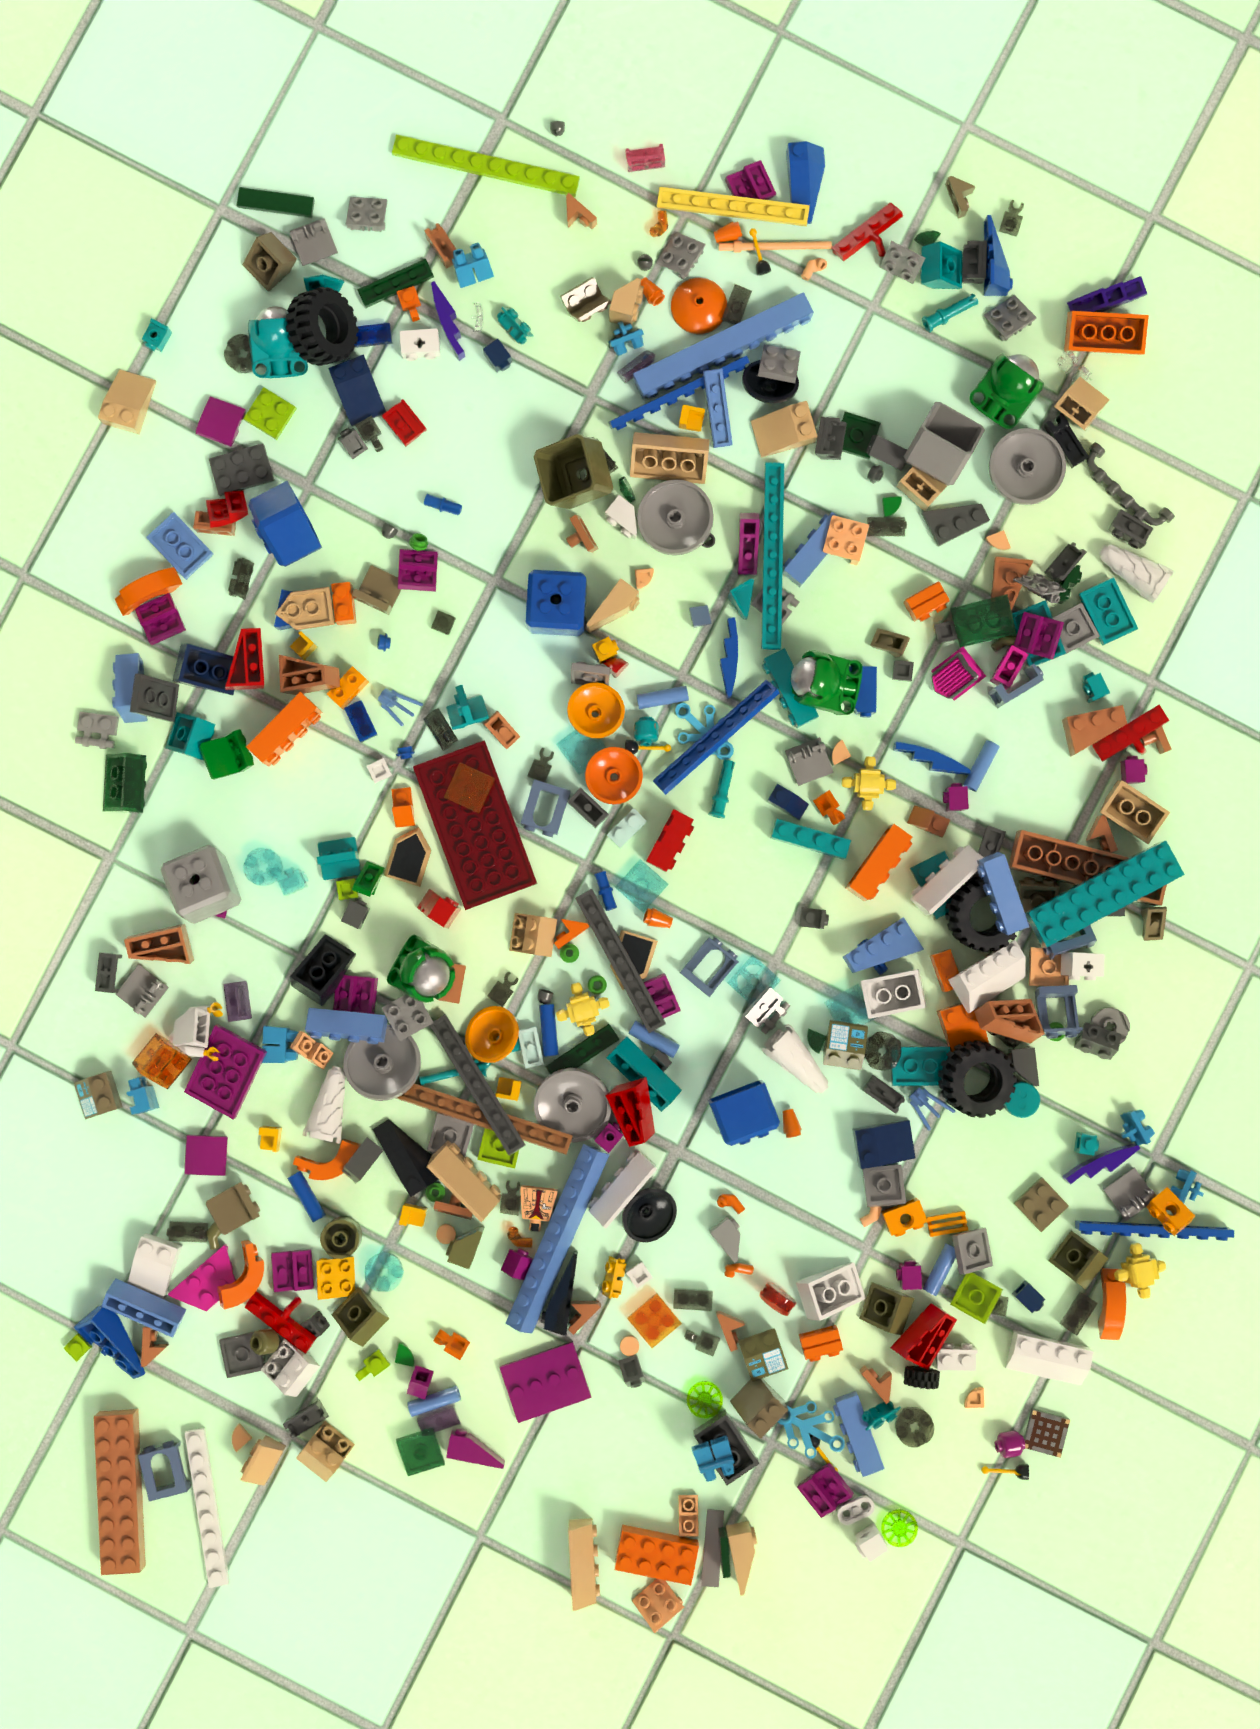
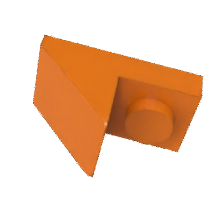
M411 787L392 789V811L396 828L415 826Z
M561 919L570 932L567 934L565 931L555 937L557 941L554 944L560 949L590 926L588 923Z

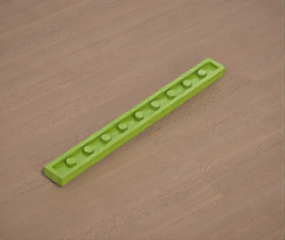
M396 135L392 150L393 156L567 195L570 193L573 197H576L580 176L401 135Z

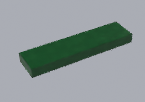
M239 187L236 206L242 209L312 218L315 199L308 196Z
M425 258L357 290L365 308H368L397 295V291L434 278V275Z
M607 1024L545 1067L550 1074L565 1068H578L620 1039L611 1025Z

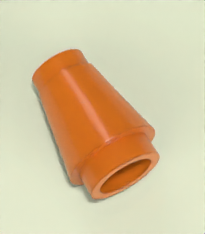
M732 221L713 232L717 243L739 240L738 238L742 237L738 221L734 223Z
M647 277L641 280V286H644L643 293L648 303L653 306L659 305L665 298L663 290Z
M647 908L643 918V923H646L647 926L669 929L673 921L672 917L655 908Z
M794 1109L782 1111L783 1134H786V1138L800 1136L802 1128Z

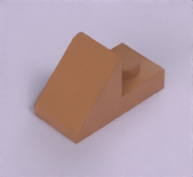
M568 193L566 195L568 228L578 219L584 227L588 226L593 230L597 225V217Z
M496 711L483 723L486 729L494 735L506 750L520 738V735L499 711Z
M914 805L907 824L943 838L950 819L935 814L933 810Z
M1097 816L1086 841L1100 836L1101 840L1099 843L1103 851L1110 853L1117 851L1118 848L1106 816Z
M571 1301V1305L580 1313L579 1316L575 1314L568 1322L570 1324L568 1330L573 1335L601 1308L599 1301Z
M717 1311L716 1315L731 1352L738 1349L737 1343H739L736 1331L732 1332V1330L744 1326L745 1322L722 1311Z
M144 1326L142 1331L141 1367H146L169 1346V1344H154L157 1341L158 1332L147 1326Z
M864 1365L860 1369L861 1374L882 1400L888 1404L890 1401L892 1373L889 1370L877 1380L879 1376L872 1367L868 1369Z

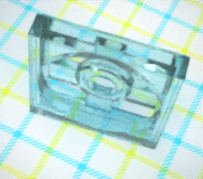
M752 954L727 983L748 1003L752 1004L757 998H749L747 995L752 989H757L760 993L764 991L766 987L762 984V978L767 973L770 976V987L772 989L779 984L781 979ZM749 965H759L761 969L756 974H751L746 967ZM740 974L747 980V984L742 990L738 988L737 984ZM752 978H756L758 980L757 985L751 984L750 981Z

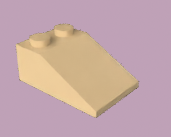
M119 370L103 400L98 419L105 425L140 435L157 381Z
M807 401L786 406L751 421L761 458L815 443L818 437Z
M620 578L586 624L587 631L591 633L627 615L630 610L634 611L640 603L639 591Z
M749 1521L726 1526L740 1596L745 1595L755 1555L754 1545L758 1544L754 1526L750 1527Z

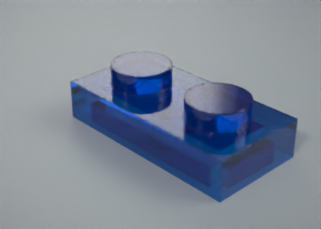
M390 323L357 326L359 332L357 333L358 341L354 344L355 348L393 344Z
M362 700L344 708L360 743L378 735Z

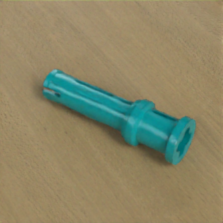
M972 293L970 296L945 309L939 308L934 314L922 317V323L926 331L930 333L933 331V328L947 324L948 319L978 305V299H973L976 295Z
M723 760L716 794L712 796L713 804L711 811L708 813L709 816L725 819L726 803H729V798L727 797L735 766L733 761Z

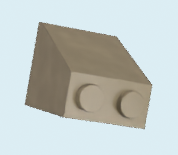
M763 1378L754 1382L750 1379L730 1400L745 1424L760 1439L788 1411L785 1400Z

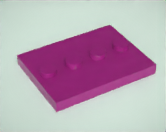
M216 1024L210 1034L208 1047L205 1050L215 1047L220 1053L214 1052L212 1056L217 1057L219 1060L212 1061L207 1056L200 1057L184 1093L234 1120L243 1105L267 1051Z
M573 1341L499 1367L518 1423L592 1398Z

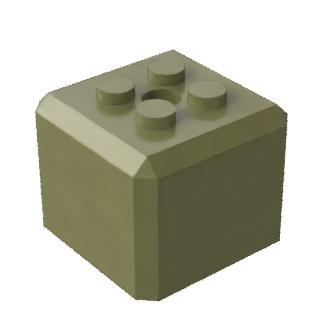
M576 434L536 450L533 456L545 503L551 506L572 509L609 495L614 488L602 442L595 438ZM583 469H585L587 475L585 479L582 480L580 478V472Z

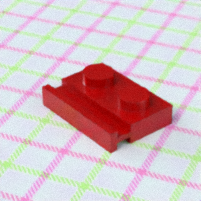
M404 399L382 415V418L405 447L421 436L423 432L427 431V428Z

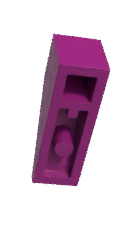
M739 513L738 575H757L759 513Z
M464 1429L452 1430L446 1458L504 1469L505 1460L475 1436L467 1433V1430Z

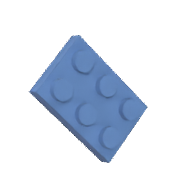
M175 512L170 514L146 537L186 580L214 555Z

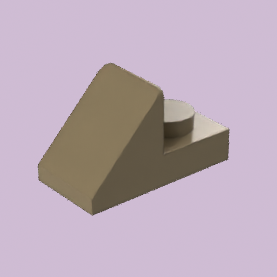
M949 176L945 186L959 219L966 216L969 208V202L965 196L973 194L976 187L954 176Z
M877 628L870 646L889 652L897 658L903 656L910 637Z
M1166 906L1147 907L1141 911L1144 920L1142 933L1144 941L1163 940L1167 914Z

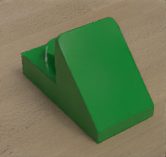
M367 861L356 879L352 890L368 897L374 895L384 872V867Z

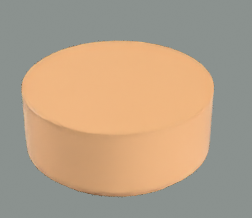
M443 1224L438 1228L436 1237L440 1243L450 1244L456 1237V1230L450 1224Z
M631 1335L625 1336L620 1342L621 1352L626 1356L635 1355L639 1351V1341L637 1338Z

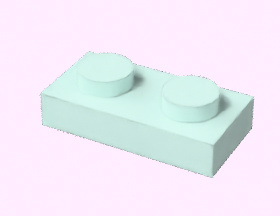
M633 808L607 836L621 849L647 821Z
M537 1027L519 1030L518 1036L525 1069L544 1065Z

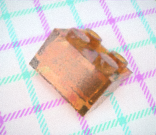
M155 1033L133 1060L132 1064L141 1075L169 1089L192 1059L187 1054L181 1052L168 1039Z

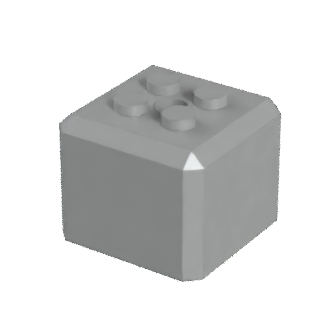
M935 402L904 455L905 461L947 486L954 485L972 456L985 429L981 424L942 402Z
M209 844L163 863L160 869L176 914L190 923L196 924L237 907L242 900L226 856ZM194 875H199V882L192 885L190 882L191 878Z

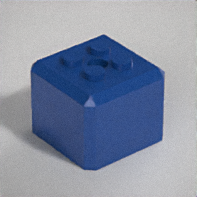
M288 481L250 499L248 506L254 518L251 521L256 528V533L263 540L267 552L274 555L280 566L286 567L322 548L307 514Z
M533 569L528 574L525 620L527 629L532 634L577 637L582 635L585 627L586 576L582 572ZM555 594L562 598L561 602L556 605L550 601L551 596Z
M762 1079L708 1100L721 1137L727 1145L747 1144L751 1142V1138L756 1136L758 1138L769 1135L770 1131L777 1129L779 1126L778 1115L766 1084Z

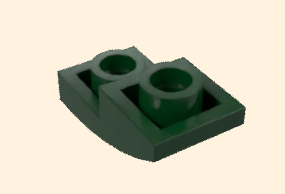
M1076 565L1062 581L1060 587L1064 588L1066 592L1059 593L1060 600L1057 604H1062L1069 599L1071 589L1068 587L1073 588L1077 583H1080L1082 572H1080L1081 565Z

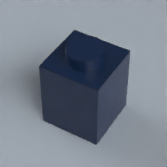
M499 339L483 348L484 356L496 373L500 370L503 372L511 366L512 358Z
M1026 1280L1012 1293L1031 1313L1039 1311L1046 1300Z

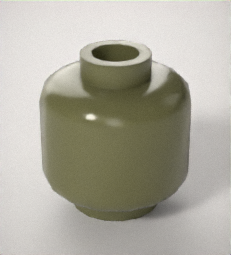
M271 1328L256 1330L250 1339V1347L257 1355L272 1354L278 1349L279 1336Z

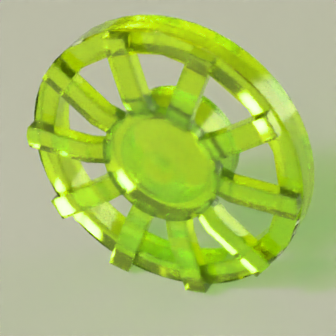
M697 1382L687 1393V1406L691 1413L699 1418H711L718 1414L722 1407L723 1396L721 1390L712 1382ZM702 1385V1392H699L696 1387ZM704 1385H710L708 1392L705 1391ZM715 1388L717 1393L711 1395V1391ZM693 1390L698 1395L697 1397L690 1396ZM719 1396L720 1401H715L712 1398ZM690 1399L697 1400L696 1403L690 1405ZM711 1404H718L719 1406L715 1409ZM699 1405V1409L695 1412L693 1408ZM708 1407L713 1411L710 1414H708ZM702 1408L705 1409V1415L700 1414Z
M896 1509L888 1512L883 1518L881 1532L884 1539L890 1545L905 1547L915 1540L918 1533V1525L910 1512ZM898 1513V1520H895L893 1515ZM901 1513L906 1514L903 1520H901ZM890 1517L893 1523L887 1522V1519ZM908 1517L912 1519L911 1522L905 1523ZM885 1525L891 1526L890 1529L884 1530ZM914 1525V1530L908 1529V1526ZM893 1532L890 1538L886 1536V1533ZM907 1532L913 1534L910 1539L906 1535ZM895 1536H897V1543L892 1541ZM904 1536L907 1541L901 1543V1537Z

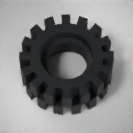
M907 1366L904 1371L903 1383L914 1388L938 1389L940 1371L933 1368L927 1370L920 1366Z

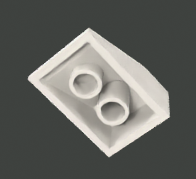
M919 969L861 981L868 1019L927 1007Z
M148 1233L142 1235L134 1255L128 1284L165 1299L183 1245Z
M854 1262L811 1275L796 1282L807 1319L821 1321L866 1299Z

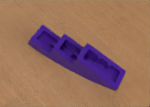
M1142 276L1105 289L1103 287L1071 300L1067 304L1070 311L1103 312L1148 294Z
M435 281L431 282L433 298L442 329L460 361L466 356L457 341L461 338V334L453 322L457 318L456 312Z
M1130 1144L1103 1152L1077 1165L1063 1175L1062 1178L1071 1185L1082 1175L1091 1179L1103 1168L1111 1173L1141 1148L1136 1144Z

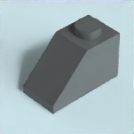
M1035 1047L1008 1049L1009 1054L1006 1055L1012 1060L1011 1064L1015 1066L1016 1073L1029 1084L1035 1087L1039 1086Z

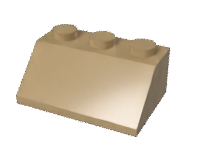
M1118 780L1100 810L1101 814L1146 844L1151 842L1170 814L1168 810L1122 780Z

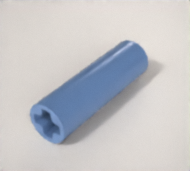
M687 686L636 695L639 710L689 701Z
M989 740L985 741L963 786H968V789L977 792L1000 748L999 745Z
M636 1020L628 1033L671 1058H674L680 1047L679 1044L656 1031L649 1033L645 1025Z
M945 1243L923 1287V1290L934 1296H937L956 1259L953 1246Z
M457 1385L429 1394L425 1400L418 1398L407 1402L411 1417L450 1405L461 1401V1395Z

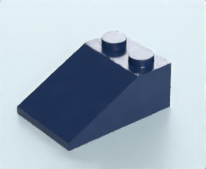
M364 354L328 368L351 427L379 417L386 412Z
M181 644L172 681L233 696L235 690H225L234 656L191 644Z
M910 1120L852 1129L857 1162L860 1169L878 1167L916 1158Z

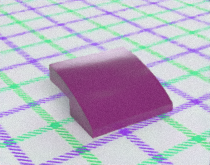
M761 160L744 166L743 170L725 177V182L732 196L769 200L777 194Z
M210 396L200 417L196 434L232 447L239 433V426L246 414V409Z
M400 549L398 589L436 592L438 552Z
M170 593L140 605L135 609L151 646L186 631Z
M1024 612L1014 646L1026 653L1053 660L1064 622Z
M665 973L644 982L663 1018L681 1011Z
M344 975L335 990L333 1010L375 1014L378 978Z
M186 1135L184 1174L226 1176L228 1137Z
M311 1250L271 1253L273 1292L314 1289Z
M831 1463L814 1472L797 1486L821 1518L835 1511L838 1505L852 1498L854 1494Z

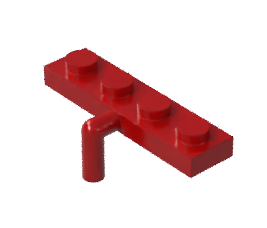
M890 202L831 247L833 253L845 261L870 241H873L879 257H884L886 251L882 238L878 235L903 217L902 211Z
M1159 704L1092 746L1102 762L1132 744L1141 755H1144L1147 750L1140 739L1165 725L1170 720Z
M256 1291L245 1305L248 1311L274 1329L304 1354L310 1350L317 1339L316 1336L290 1317L292 1311L302 1302L300 1297H295L282 1311Z

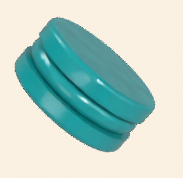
M1017 1081L1013 1084L1016 1089L1010 1095L1012 1099L1009 1103L1006 1102L1004 1104L1005 1110L1015 1117L1027 1118L1038 1110L1040 1095L1033 1085Z

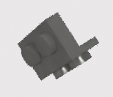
M1120 509L1108 530L1112 532L1111 534L1115 538H1122L1128 542L1129 546L1141 549L1146 545V541L1154 528Z
M1085 1022L1081 1035L1075 1040L1074 1048L1084 1053L1097 1055L1101 1059L1111 1060L1119 1051L1121 1034Z

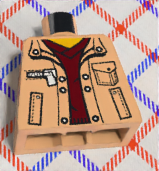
M521 1185L522 1219L530 1220V1231L540 1232L541 1221L549 1222L558 1189Z

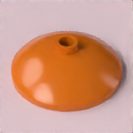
M706 278L689 279L679 285L672 296V316L677 325L686 332L699 335L710 333L717 329L725 319L727 313L726 295L722 288L712 280ZM701 299L703 303L698 304L696 301Z
M608 747L598 751L589 760L585 771V780L589 791L596 799L606 804L617 805L629 801L637 794L642 784L643 772L640 762L630 751L620 747ZM617 774L618 778L617 780H612L610 776Z

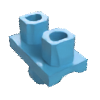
M620 321L618 322L619 328L613 330L615 336L622 334V336L608 341L609 346L613 347L617 356L627 353L624 344L626 341H631L633 349L644 346L642 338L644 333L642 329L627 333L628 330L633 329L631 323L624 326L623 322Z
M1143 1110L1124 1112L1120 1115L1124 1122L1122 1126L1125 1130L1121 1133L1122 1138L1129 1137L1130 1141L1135 1142L1138 1146L1141 1144L1147 1145L1151 1142L1150 1138L1155 1132L1151 1126L1143 1127L1140 1121L1145 1119Z
M1179 1169L1176 1179L1185 1182L1184 1187L1179 1189L1172 1185L1170 1190L1183 1203L1189 1191L1192 1192L1189 1197L1192 1201H1195L1197 1195L1203 1197L1204 1193L1199 1191L1201 1183L1196 1181L1194 1188H1191L1197 1173Z

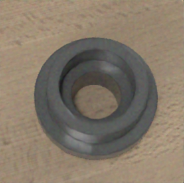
M873 465L868 472L867 479L873 484L876 481L879 482L884 474L882 471L883 467Z

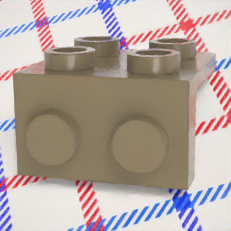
M240 1182L206 1201V1207L222 1235H226L260 1216L258 1212L261 1210L256 1201L252 1202L249 1197L251 1191L247 1184L243 1185Z

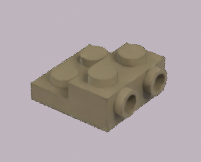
M1025 877L1024 880H1019L1017 892L1023 904L1024 912L1058 896L1060 887L1051 878L1035 881V878Z

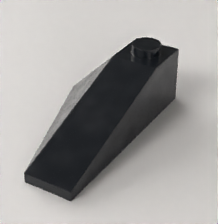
M388 1119L372 1129L410 1197L438 1180L427 1168L432 1154L408 1136L394 1122Z
M578 1251L573 1252L547 1305V1309L542 1311L541 1323H544L545 1330L563 1336L567 1334Z

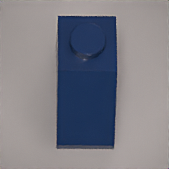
M776 784L767 800V803L799 821L809 805L798 795L779 784Z

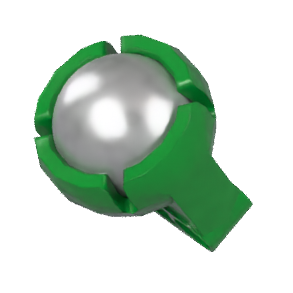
M1002 353L996 358L973 392H971V404L1006 429L1015 427L1043 389L1044 382L1039 379L1037 364L1026 355L1015 354L1008 357ZM976 392H981L984 395V400L981 403L974 400ZM1008 414L1013 415L1015 418V422L1012 425H1008L1004 421L1005 416Z
M816 650L804 653L802 660L795 665L791 673L792 693L795 695L794 700L799 704L831 712L835 715L851 714L855 709L862 679V664L858 660H849ZM849 666L852 667V672H851V673H850V671H849ZM842 703L844 704V710L841 709Z
M411 935L396 958L387 976V983L416 1001L424 1003L433 1002V998L440 999L444 997L452 988L455 980V969L451 966L454 964L451 957L445 951L417 935Z

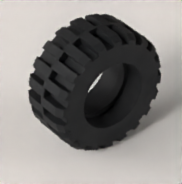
M320 287L298 294L289 304L287 310L289 313L286 315L285 320L287 321L286 332L290 336L288 339L290 343H293L295 352H299V356L303 360H307L308 363L317 366L339 362L348 358L356 347L354 344L358 341L357 318L353 314L352 306H349V301L345 297H341V293L329 287ZM319 316L323 320L326 328V338L322 334L319 327Z
M978 876L974 880L969 878L956 893L950 896L952 898L951 902L946 904V908L949 909V913L945 914L946 920L949 921L947 924L948 929L953 932V937L959 940L960 943L976 951H998L1000 949L999 946L1005 948L1009 945L1008 941L1010 939L1014 941L1017 937L1015 933L1006 935L1000 932L996 923L988 930L982 932L976 931L972 927L970 922L971 909L979 899L987 895L983 889L985 884L983 877Z
M975 1040L974 1042H964V1046L956 1045L954 1047L955 1051H949L946 1054L948 1058L946 1061L942 1060L940 1065L943 1068L938 1072V1076L941 1078L938 1081V1085L942 1089L941 1094L943 1098L947 1099L946 1102L969 1117L985 1118L986 1114L989 1116L995 1115L997 1109L1001 1111L1005 1108L1004 1104L1010 1102L1012 1099L1010 1095L1016 1089L1013 1084L1017 1082V1076L1013 1074L1016 1070L1015 1066L1011 1064L1012 1060L1002 1050L987 1042ZM987 1063L990 1068V1080L987 1086L978 1094L967 1095L964 1089V1079L967 1072L976 1064Z

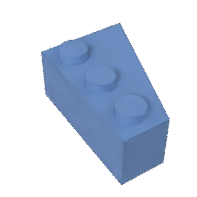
M139 653L115 655V662H113L115 679L112 681L113 690L115 691V697H112L113 708H116L124 723L148 721L147 716L130 712L135 673L144 674L143 660Z

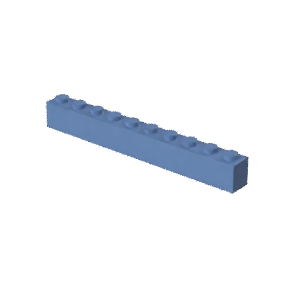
M800 293L633 373V380L642 399L646 397L648 399L653 398L663 389L667 391L680 381L686 382L690 380L694 374H703V371L709 370V367L713 365L720 366L730 357H739L743 354V351L759 347L763 341L767 340V342H770L782 332L786 334L799 324L803 326L809 323L814 311L805 293Z
M583 1144L505 1324L518 1332L533 1333L609 1158L608 1153L596 1147Z

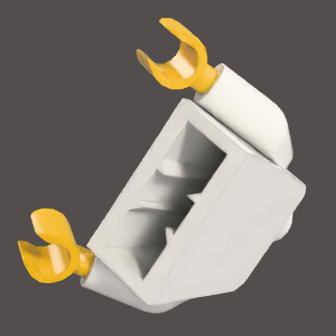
M215 1002L210 1007L195 1006L188 1008L182 1016L175 1020L174 1032L169 1035L170 1042L174 1046L179 1047L181 1052L189 1056L202 1058L207 1056L212 1061H218L219 1059L212 1056L214 1052L220 1053V1051L215 1047H210L208 1050H205V1048L208 1047L210 1013L215 1017H221L223 1013L217 1009H222V1006Z

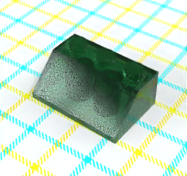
M1008 594L950 608L960 648L1016 634Z
M131 753L106 754L102 812L143 813L145 806L144 789L146 787L145 770L147 768L146 755Z

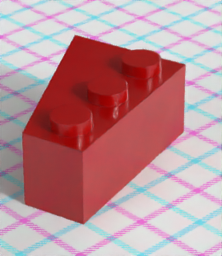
M261 628L241 629L225 690L264 689Z
M673 809L646 862L664 872H667L668 869L672 871L677 861L674 859L676 853L681 854L686 844L683 842L685 836L690 837L694 829L692 825L694 819Z
M431 889L427 891L417 907L428 918L443 928L448 929L461 911L458 907V902L447 896L443 898Z
M647 1077L616 1085L605 1095L629 1147L645 1143L655 1133Z
M930 1303L890 1348L906 1360L928 1370L957 1319Z

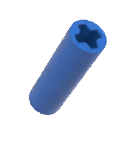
M554 1004L539 1005L544 1056L559 1055Z
M299 1171L287 1178L311 1221L314 1223L324 1217L326 1213L303 1173Z

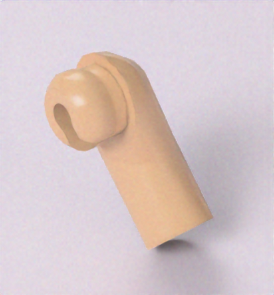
M822 258L808 261L801 274V278L809 281L813 272L822 271L827 267V261Z
M882 1206L870 1207L869 1214L860 1218L863 1227L879 1219Z

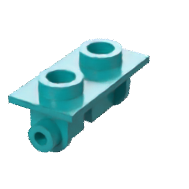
M501 308L504 313L500 312L497 315L498 322L507 331L513 327L509 334L517 343L523 345L527 341L526 337L534 336L530 332V326L524 321H520L518 313L513 308Z
M889 1401L888 1404L882 1402L876 1407L864 1411L862 1419L869 1425L865 1430L868 1431L871 1428L876 1430L885 1421L890 1423L897 1417L896 1413L901 1407L894 1408L893 1403Z

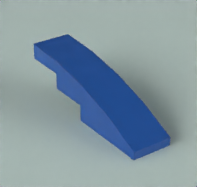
M735 617L727 619L730 638L723 640L726 658H722L719 661L727 699L732 696L738 664V634Z
M897 741L894 743L893 751L912 753L911 761L930 763L929 771L961 775L970 774L971 770L939 752L918 745Z

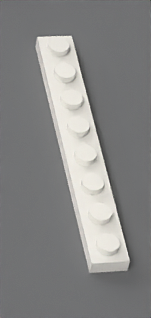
M204 1427L186 1430L184 1433L208 1586L213 1588L228 1585L230 1581L206 1429Z

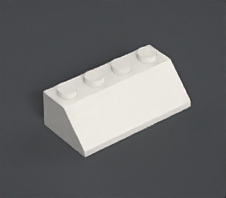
M969 845L958 847L953 852L954 857L950 861L946 859L939 865L940 870L936 874L932 872L925 879L927 882L922 887L919 885L911 892L913 896L910 900L925 916L932 915L977 872V867L979 866L977 860L984 857Z
M1014 940L1009 942V945L1005 948L1001 946L998 951H993L950 978L948 981L967 1013L974 1011L1025 978V955L1017 941Z
M640 1151L630 1154L626 1159L628 1164L624 1168L619 1167L614 1173L616 1178L611 1183L608 1181L602 1187L601 1191L603 1193L599 1198L595 1196L588 1204L590 1206L588 1212L605 1229H607L657 1170V1166Z
M1013 1330L1005 1368L1082 1386L1090 1372L1094 1351L1086 1346Z

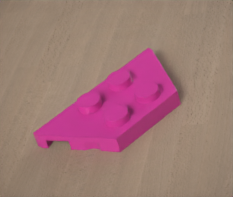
M227 1244L216 1251L169 1292L168 1295L207 1312L219 1301L217 1287L236 1281Z

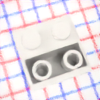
M284 1339L278 1349L261 1368V1371L284 1395L297 1397L320 1368V1365L308 1353L304 1354Z

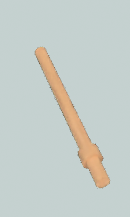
M733 241V243H718V251L741 253V251L756 250L754 242L742 243L741 241ZM832 241L758 242L760 250L832 249Z

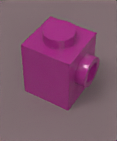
M1127 756L1126 760L1120 761L1122 781L1127 784H1141L1145 782L1148 768L1147 764L1144 763V759H1138V756Z
M952 783L950 787L945 789V792H943V803H946V811H966L969 809L968 786H962V783Z
M608 1122L594 1141L606 1152L610 1153L624 1135L616 1122L613 1124Z
M509 1249L501 1271L512 1278L524 1281L533 1258L528 1256L529 1252L524 1249Z
M905 1260L903 1264H899V1269H896V1279L900 1281V1288L902 1290L922 1289L921 1265L916 1263L915 1260Z
M416 1365L406 1394L425 1400L434 1371Z

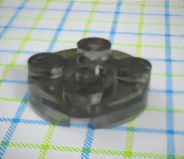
M238 334L230 338L224 349L225 361L238 374L253 372L249 336L246 334ZM243 349L245 352L248 351L247 357L245 358L239 357V355L241 354V350ZM262 363L257 364L256 367H255V370H256Z
M881 1031L868 1037L864 1057L869 1063L868 1065L873 1069L881 1071L895 1068L901 1057V1041L893 1034ZM884 1046L886 1052L881 1056L879 1048L882 1049Z
M906 1407L898 1414L895 1420V1432L903 1444L908 1447L917 1448L925 1443L927 1444L932 1439L934 1423L924 1409ZM917 1422V1426H919L920 1428L919 1430L915 1429V1431L912 1432L911 1427L909 1426L910 1424Z

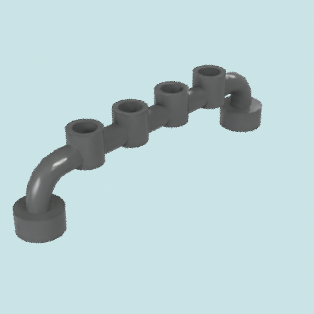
M1094 442L1089 447L1091 452L1087 459V465L1093 472L1091 478L1098 484L1101 481L1107 485L1105 491L1113 497L1116 494L1120 497L1119 504L1127 510L1130 507L1135 511L1134 517L1141 521L1144 520L1153 526L1161 525L1164 522L1170 523L1175 518V515L1166 507H1163L1158 512L1160 517L1153 518L1150 516L1145 508L1135 502V499L1130 494L1126 493L1116 481L1112 480L1102 468L1095 464V458H1101L1105 454L1104 448L1097 442Z

